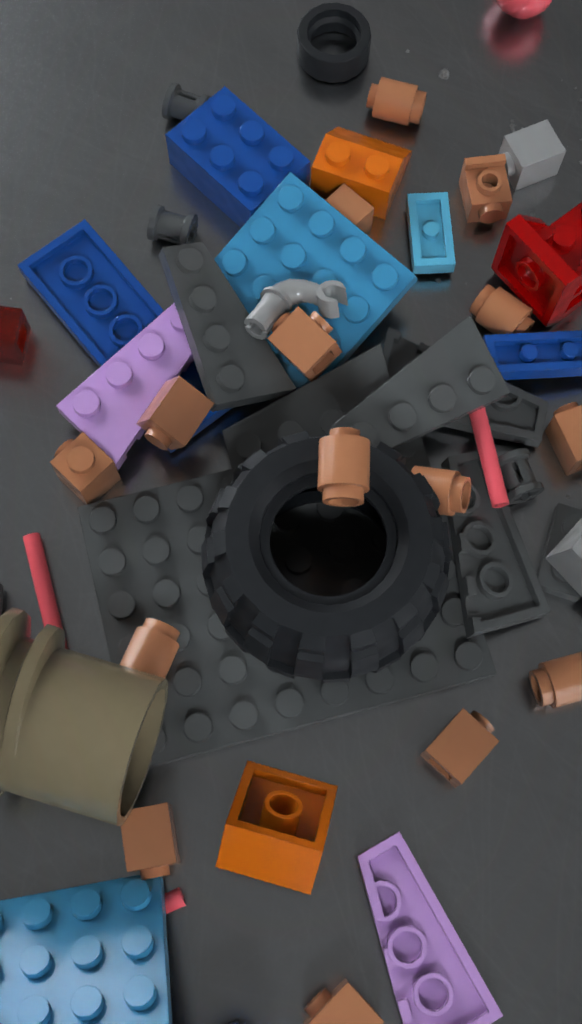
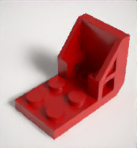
M582 202L549 226L540 218L522 214L515 216L505 225L491 269L516 296L533 309V314L546 327L556 325L582 305Z

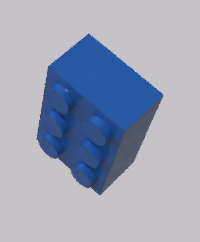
M225 86L165 134L170 164L240 228H242L289 172H292L310 187V160Z

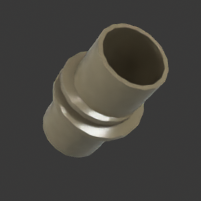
M12 607L0 616V798L6 791L113 825L122 826L133 809L150 767L164 718L168 697V681L163 677L65 649V630L47 624L35 639H31V617L24 610Z

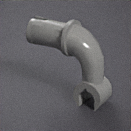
M286 279L263 289L260 293V302L245 318L244 324H246V331L252 337L260 340L266 339L277 319L284 313L290 312L292 306L299 303L317 305L319 313L325 318H339L338 303L348 306L346 287L343 283L336 280H329L318 284L305 279Z

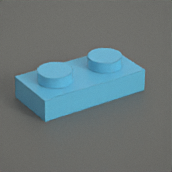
M448 192L407 194L406 212L412 272L414 274L454 273L456 261Z

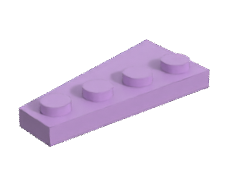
M175 303L168 307L56 405L59 413L80 433L84 432L114 461L117 470L120 469L127 459L126 454L136 439L139 440L144 434L145 430L136 423L163 384L170 379L180 376L182 372H186L194 360Z
M400 831L356 856L402 1024H491L503 1017L502 1012Z

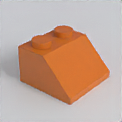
M336 127L325 134L313 161L310 188L326 200L345 183L374 207L373 216L385 220L411 158L412 151L341 127Z
M247 760L225 823L215 867L311 895L326 841L338 786Z

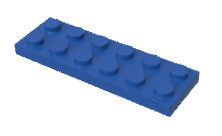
M86 219L17 265L20 273L99 368L164 312L161 306ZM193 360L187 371L182 372L180 376L206 396ZM232 408L214 412L210 410L192 438ZM168 448L167 450H168L170 453H172V452H174L176 449L170 450V449Z

